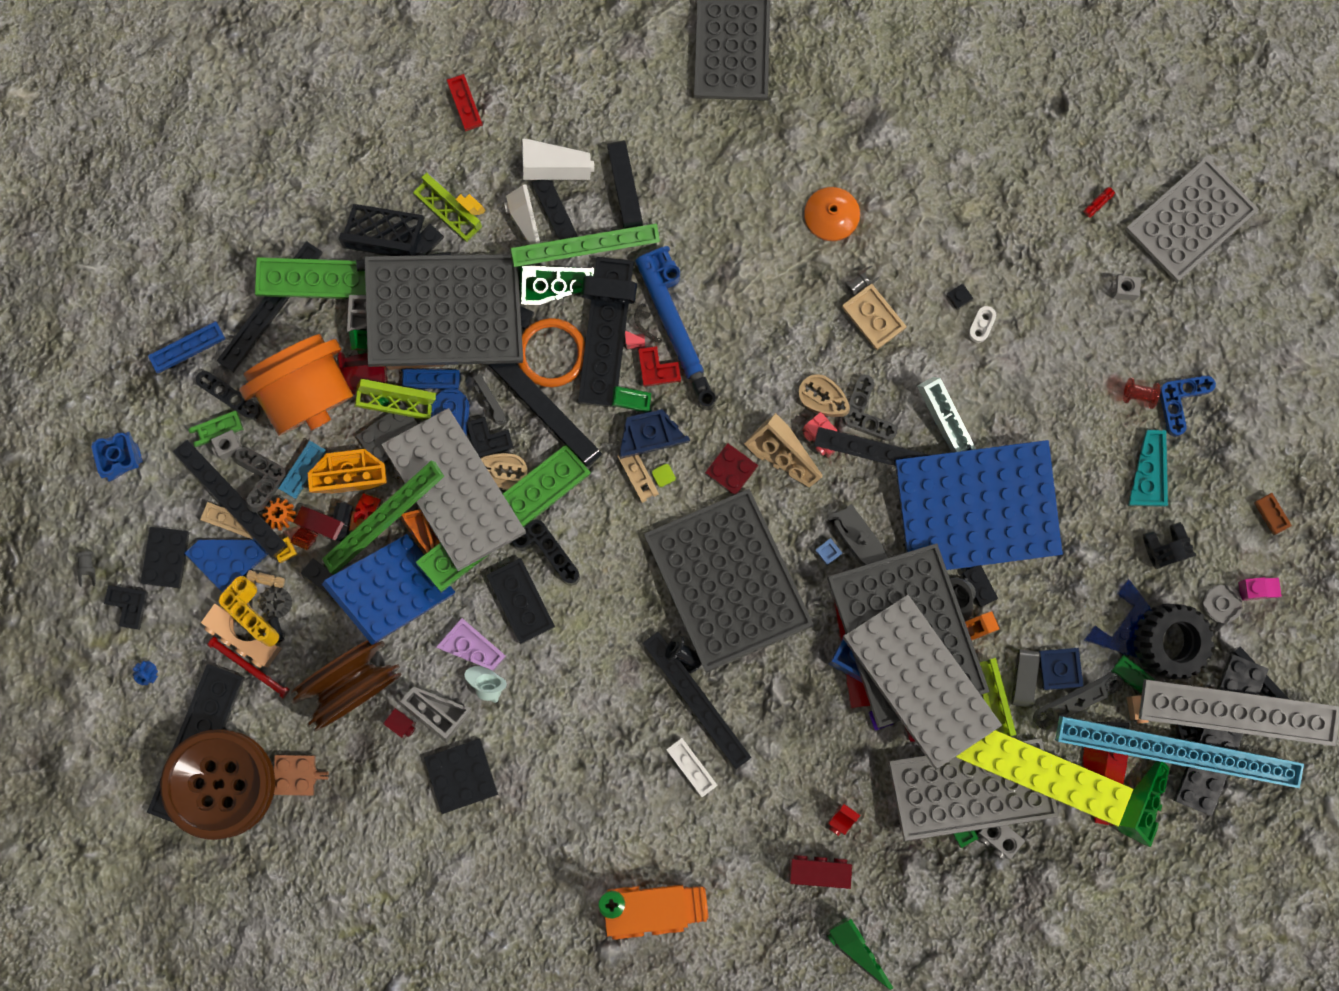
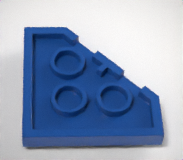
M198 540L185 552L192 562L222 593L234 579L239 576L245 577L249 570H252L268 555L254 540Z

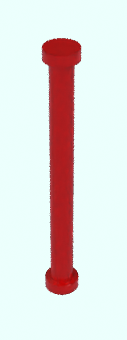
M215 636L211 638L207 646L215 648L275 690L282 699L289 693L290 689L288 687L284 688L220 643Z

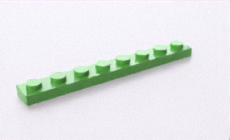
M657 224L514 247L510 248L513 267L658 243L660 239Z
M431 460L322 558L331 574L335 575L444 477L436 462Z

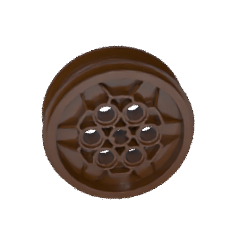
M367 640L312 674L290 692L291 696L296 695L291 700L292 704L317 697L318 706L310 717L312 720L307 723L308 728L315 725V732L325 728L378 694L402 675L401 673L396 674V671L400 668L399 664L379 667L370 664L375 653L385 645L384 641L372 645Z
M207 730L185 739L170 754L161 775V798L168 816L186 833L209 840L230 838L250 830L264 817L274 797L275 772L268 754L252 738L235 731ZM210 761L216 763V769L213 772L208 770ZM230 762L236 764V770L233 773L228 771V764ZM199 778L205 781V785L201 789L196 786V781ZM240 779L245 783L242 791L236 788V783ZM223 780L224 788H217V781ZM207 796L213 798V804L210 807L205 805V798ZM228 796L233 799V805L230 808L225 805V799Z

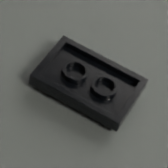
M150 527L140 584L181 589L189 531Z

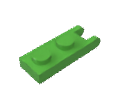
M237 411L188 429L189 433L197 432L200 440L193 443L194 447L212 442L211 439L233 430L236 433L244 430Z

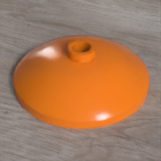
M826 187L816 191L808 199L804 210V218L808 229L816 237L825 241H840L850 236L857 228L860 220V208L856 199L846 190L837 187ZM830 208H836L837 211L832 212Z

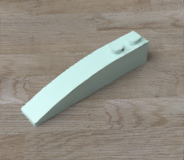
M932 377L919 384L917 387L951 452L975 450L976 448L941 378Z

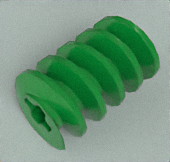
M612 890L606 892L599 900L598 907L601 914L610 919L619 917L625 908V899L622 894ZM610 899H613V902L618 904L614 910H611V906H607Z

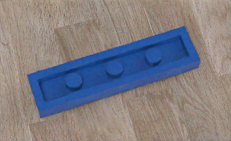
M215 321L148 355L156 373L159 374L224 341L226 338L219 324Z

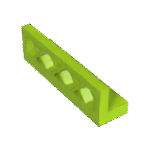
M426 172L421 177L423 183L413 194L463 240L468 242L482 228L481 221L469 213L455 200V197ZM427 186L432 192V197H423L420 192ZM442 200L445 203V209H436L434 201ZM448 213H457L458 221H449ZM461 225H470L473 229L465 235L461 232Z
M360 379L357 384L354 407L428 420L431 418V404L436 400V393ZM361 393L368 394L372 401L369 403L360 402ZM384 397L387 398L391 404L385 407L382 406L378 400ZM405 401L409 408L401 410L397 403ZM419 404L427 405L426 414L419 413L415 407Z
M996 658L979 662L990 691L981 696L1002 724L996 731L1008 736L1017 735Z

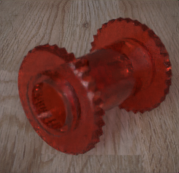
M1130 377L1124 388L1123 401L1124 403H1129L1130 399L1149 402V408L1153 409L1159 400L1160 384L1155 383L1153 387L1135 384L1134 378Z

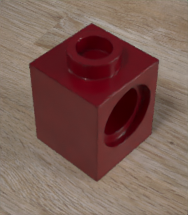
M396 708L383 723L403 739L406 736L409 738L416 729L414 727L416 722Z

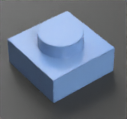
M831 538L815 550L826 565H829L842 555L841 550Z

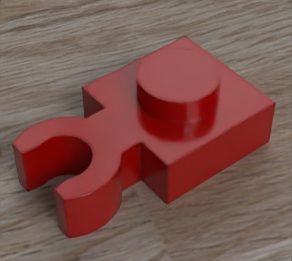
M363 494L356 505L353 522L356 523L360 518L366 520L380 507L381 499Z

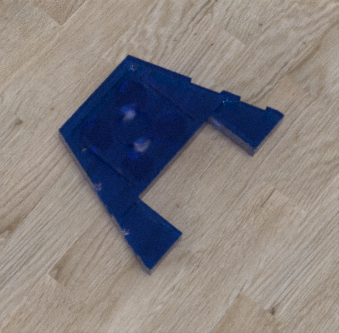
M1128 579L1117 593V595L1133 605L1112 637L1095 625L1084 641L1137 658L1135 653L1137 647H1134L1133 642L1136 641L1134 632L1135 629L1138 630L1139 625H1137L1138 621L1145 618L1143 614L1152 610L1133 583Z

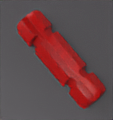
M1107 187L1103 193L1085 208L1084 214L1089 218L1092 217L1096 211L1114 196L1115 191L1111 187Z

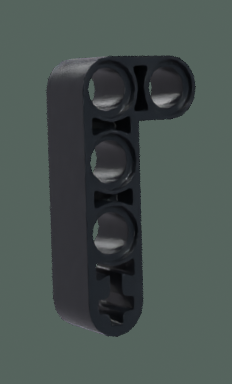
M533 520L524 526L526 534L521 537L527 538V541L524 545L520 546L517 544V539L513 540L515 548L525 551L534 544H537L563 581L570 586L576 585L580 580L578 569L545 524L540 520ZM536 525L542 527V532L539 534L532 532L533 527ZM546 541L554 543L553 547L549 550L543 548ZM563 556L565 562L562 565L555 564L556 557ZM568 568L572 574L575 573V579L568 578L567 572L564 569Z

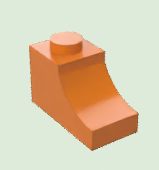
M992 611L965 622L972 641L999 630Z

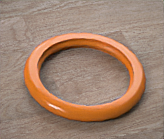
M555 318L542 319L531 324L522 333L523 363L517 364L537 385L543 387L563 386L574 380L582 371L586 342L581 332L569 322ZM554 327L568 332L577 344L578 355L576 363L568 373L561 377L545 378L539 376L532 371L526 361L525 350L529 339L543 328Z

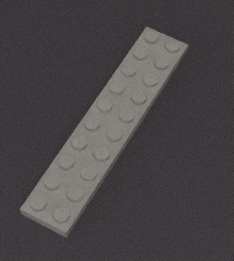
M1144 679L1139 719L1336 746L1339 706Z

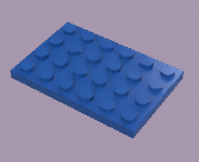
M407 534L329 577L322 583L324 588L372 645L455 594L451 586L440 593L417 566L416 561L423 557L424 554Z

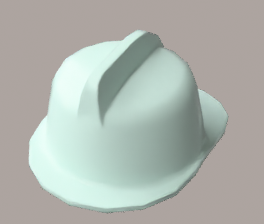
M482 666L470 667L464 674L465 680L475 688L477 697L484 701L498 702L501 692L507 686L506 680L492 670Z

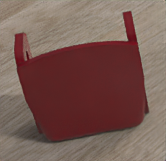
M343 352L338 353L339 369L353 395H356L357 384L360 379L388 384V368L386 366L368 367V353L352 355L346 358Z

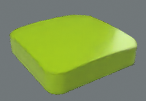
M664 464L652 471V475L660 488L676 480L669 464Z

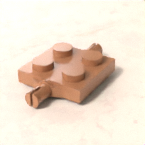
M275 755L274 795L313 796L317 779L328 780L329 776L321 775H329V772H317L315 766L316 755Z

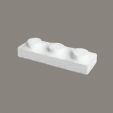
M683 738L667 749V752L701 797L718 786Z

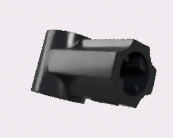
M336 502L333 518L344 523L336 541L341 542L350 534L349 523L353 511L352 505Z

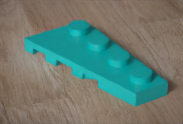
M1166 430L1145 431L1128 506H1168Z

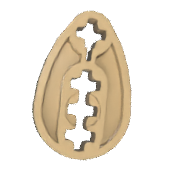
M815 374L807 377L801 383L799 397L807 409L817 414L821 412L824 416L843 417L849 413L850 405L845 394L828 377ZM812 384V387L815 391H818L820 389V392L823 396H826L828 394L829 400L825 399L824 401H822V397L819 395L814 397V392L811 390L806 392L807 390L805 386H810ZM844 404L845 410L841 409L838 411L836 405Z
M501 453L480 458L501 490L507 491L528 474L526 463L515 454ZM500 466L505 471L512 468L513 472H518V469H521L524 476H520V479H517L515 474H511L508 477L506 473H501V476H498L495 470H498Z

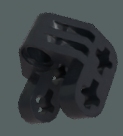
M1181 522L1170 525V533L1174 542L1163 546L1160 545L1154 531L1143 534L1146 550L1155 569L1196 556V553L1193 551V545L1190 544V537L1188 538Z

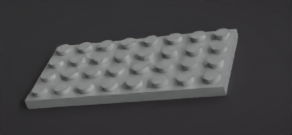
M449 408L381 444L404 484L431 460L437 463L444 477L423 495L416 504L457 571L526 534L524 527Z
M909 595L843 637L935 770L1002 726Z
M1042 738L1022 741L1044 751ZM926 756L888 762L904 842L1059 817L1056 800L958 758H953L937 770H935Z

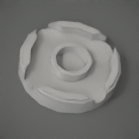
M1214 586L1203 597V610L1207 617L1214 622L1221 624L1232 622L1242 612V598L1238 591L1231 586Z

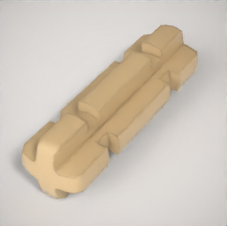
M252 570L248 571L246 577L252 582L256 581L260 584L274 585V587L283 588L285 584V579L282 577L275 578L273 575L258 573Z

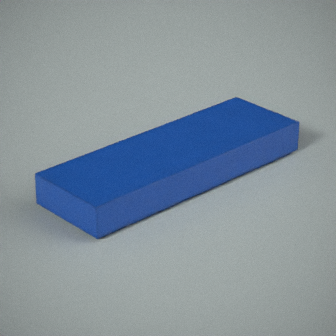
M403 369L402 387L413 389L454 388L459 390L460 370Z

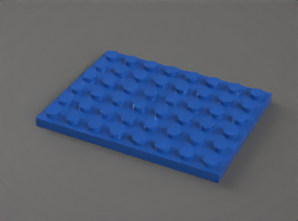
M1049 440L895 460L906 552L937 543L946 570L1063 555Z

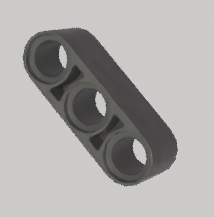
M1024 649L1018 650L1011 698L1012 705L1033 707L1040 657L1039 652Z

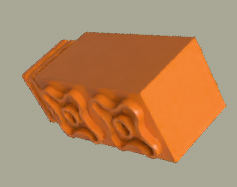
M682 884L639 889V886L607 889V892L612 890L621 893L625 899V908L619 917L614 919L605 917L607 937L612 936V940L642 937L644 932H652V935L684 932V928L688 927V924L707 922L709 918L706 890L703 886L688 888L683 887ZM610 899V902L607 904V906H611V910H614L615 906L618 905L613 902V899Z

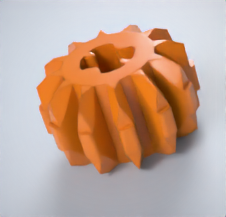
M277 498L276 503L269 500L271 506L264 507L268 512L263 513L262 516L267 518L265 522L270 524L273 530L277 527L279 531H282L283 525L289 528L288 522H294V519L291 518V516L296 515V512L292 510L294 505L288 504L289 501L287 499L281 501L280 498ZM279 511H282L283 514H280L278 518L276 514H279Z

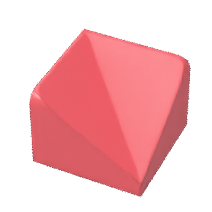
M625 331L627 349L645 347L644 334H632Z

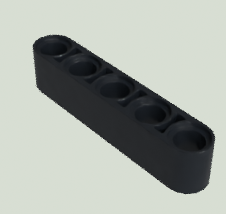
M626 141L607 143L624 229L643 226Z

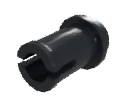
M274 617L267 620L266 622L279 634L277 643L284 641L285 633H282L279 618Z

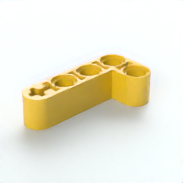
M239 576L221 594L219 604L255 639L268 647L274 646L279 640L278 632L248 605L249 601L257 593V586L246 577Z

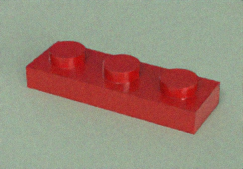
M462 74L447 79L465 132L483 126L465 75Z

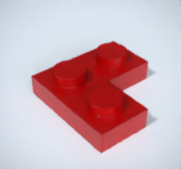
M657 346L638 349L644 387L681 382L679 362L660 364Z

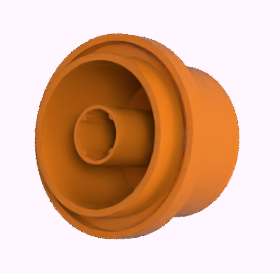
M321 334L302 340L247 370L243 375L248 383L239 389L244 400L257 398L278 436L307 423L311 431L331 421L328 411L353 397L333 357L342 350L338 341L333 339L325 342Z

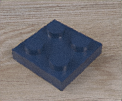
M1079 648L1039 651L1043 690L1083 687Z

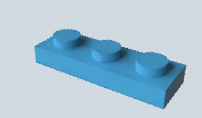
M309 441L278 489L297 499L308 482V472L323 458L327 451L314 442Z

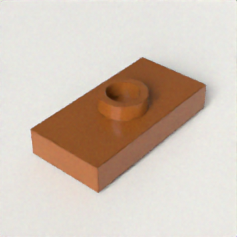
M1273 493L1254 502L1273 536L1292 526Z

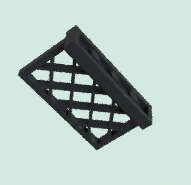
M353 204L344 233H340L339 241L345 249L386 256H415L414 249L425 218L424 215ZM357 210L365 211L366 213L365 216L358 220L355 217ZM376 214H382L384 218L374 223L371 217ZM394 217H400L401 221L394 225H391L389 222ZM370 219L372 225L363 229L360 224ZM411 220H418L417 225L409 228L406 224ZM387 222L390 227L380 232L378 226ZM358 225L361 231L356 234H350V230ZM405 225L407 230L398 235L395 229ZM374 228L379 233L373 237L366 235L367 232ZM392 231L396 235L391 240H385L383 237ZM411 234V243H403L401 239Z

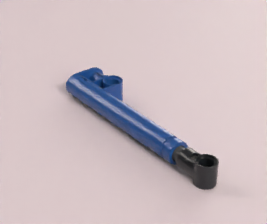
M664 246L638 257L635 263L687 379L692 381L691 386L700 408L706 411L711 410L715 406V394L712 392L707 378L702 375L704 369L700 364V360L668 291V288L679 283L680 269L670 257L669 246ZM673 272L677 276L671 279L667 277V274ZM708 396L712 399V402L705 404L702 402V398Z

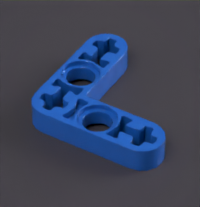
M1202 376L1170 381L1160 387L1159 395L1167 431L1171 436L1178 437L1186 431L1181 398L1211 393L1216 387V382L1212 377ZM1204 382L1210 384V387L1207 389L1206 387H1199L1197 389V386L1202 385ZM1183 384H1190L1192 392L1186 393L1183 390ZM1167 387L1169 388V390H1173L1170 396L1168 392L1165 393ZM1172 404L1177 407L1178 411L1176 414H1171L1168 411L1169 405ZM1179 417L1176 420V425L1181 427L1178 432L1172 428L1175 425V419L1173 418Z

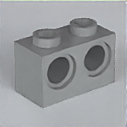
M1007 825L994 827L996 835L992 838L987 834L988 829H981L976 832L980 836L979 840L987 847L990 844L995 848L994 853L1001 859H1011L1025 842L1023 838ZM1006 839L1011 842V848L1008 851L1003 848V842Z

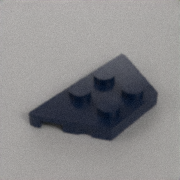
M663 409L627 417L619 458L623 459L689 443L690 438L678 429L679 426L669 419V416Z

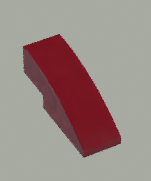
M301 506L293 522L306 530L336 541L344 525L339 520Z

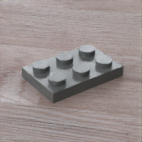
M404 404L399 406L401 410H407ZM388 413L356 435V437L368 452L383 463H386L390 459L381 444L418 424L413 417Z

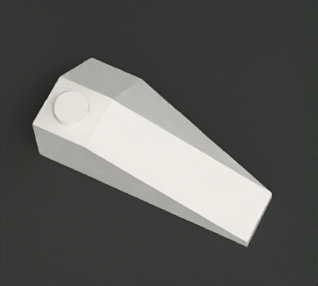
M525 184L506 195L507 202L504 205L506 214L510 213L514 224L527 244L532 245L540 243L527 185ZM545 262L540 263L541 266H546Z

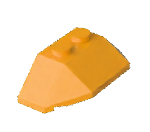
M366 449L326 453L313 469L308 472L310 493L334 494L367 490L387 483L385 464Z

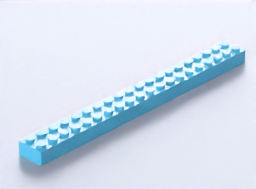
M1059 716L1055 737L1056 741L1295 788H1300L1304 768L1303 763L1064 716Z

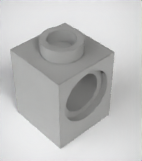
M1118 275L1111 282L1110 291L1113 292V299L1135 301L1140 296L1141 278ZM1121 285H1126L1129 291H1124Z
M233 430L211 439L213 453L216 457L219 456L223 460L235 455L236 451L243 447L237 433ZM225 442H230L229 448L223 450V444Z

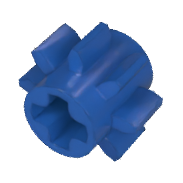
M143 661L141 664L137 663L133 668L134 680L140 685L153 684L158 677L156 675L158 670L152 662Z

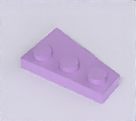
M463 618L460 619L436 647L492 671L506 657Z

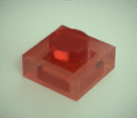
M300 527L292 536L290 543L308 551L317 540L318 535Z

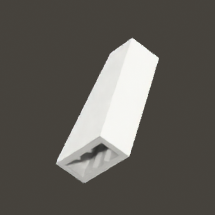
M522 139L523 180H590V174L594 172V161L590 160V153Z

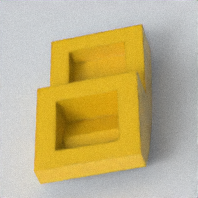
M460 194L455 199L472 215H480L485 212L484 207L470 194L466 198Z

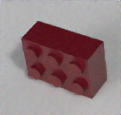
M794 855V859L789 858V884L851 889L852 864L848 863L847 859L834 858V862H828L826 857L814 856V860H807L808 856Z

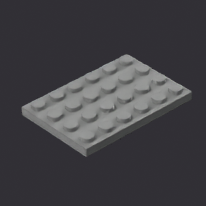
M1206 157L1125 230L1178 283L1259 209Z

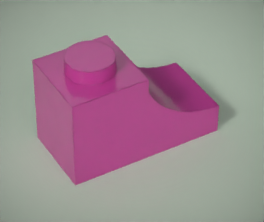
M1252 578L1238 582L1242 601L1282 597L1279 578Z

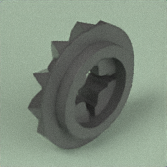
M275 587L268 589L262 595L260 602L262 611L272 618L285 616L292 607L291 595L283 588ZM275 597H277L278 600L284 602L278 604L277 608H275L273 604L269 603L271 601H274Z

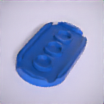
M454 388L440 391L436 395L434 403L431 404V417L449 408L467 436V422L469 421L470 404L467 397L460 390Z

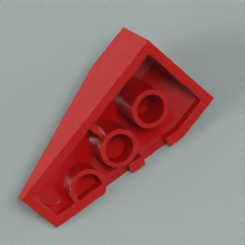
M1088 747L1083 748L1082 763L1085 769L1118 783H1124L1128 755ZM1093 816L1094 823L1115 826Z

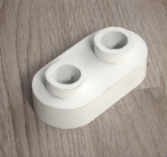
M984 306L977 312L969 330V337L973 342L981 343L988 337L996 319V312L992 307ZM982 315H987L989 319H983ZM979 331L981 336H976L975 332Z

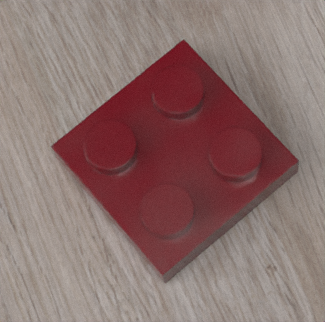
M727 443L707 469L705 475L735 495L739 493L758 468V464Z

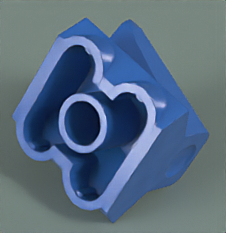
M130 431L117 433L113 437L100 438L92 442L91 448L97 471L101 479L107 477L108 482L115 480L129 470L139 468V464L143 462L140 448L134 442Z

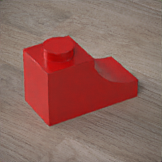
M840 804L827 823L831 826L829 830L837 836L840 834L846 835L861 815L845 804Z

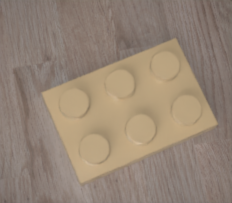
M873 284L867 286L842 305V309L876 351L907 328Z

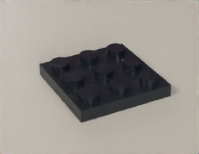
M480 738L424 757L441 814L499 795Z

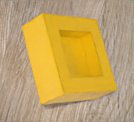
M289 537L282 539L287 544V548L276 556L279 563L298 555Z

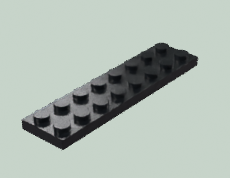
M597 257L594 277L632 281L634 261ZM591 300L578 404L616 408L612 406L614 387H619L629 304Z
M1230 654L1217 689L1259 695L1269 669ZM1201 728L1196 742L1238 750L1244 734ZM1186 767L1173 801L1212 816L1228 774Z
M210 664L206 665L171 753L180 743L192 735L207 730L225 729L245 677ZM202 778L196 781V786L199 789L204 781ZM159 781L147 813L173 822L164 808Z

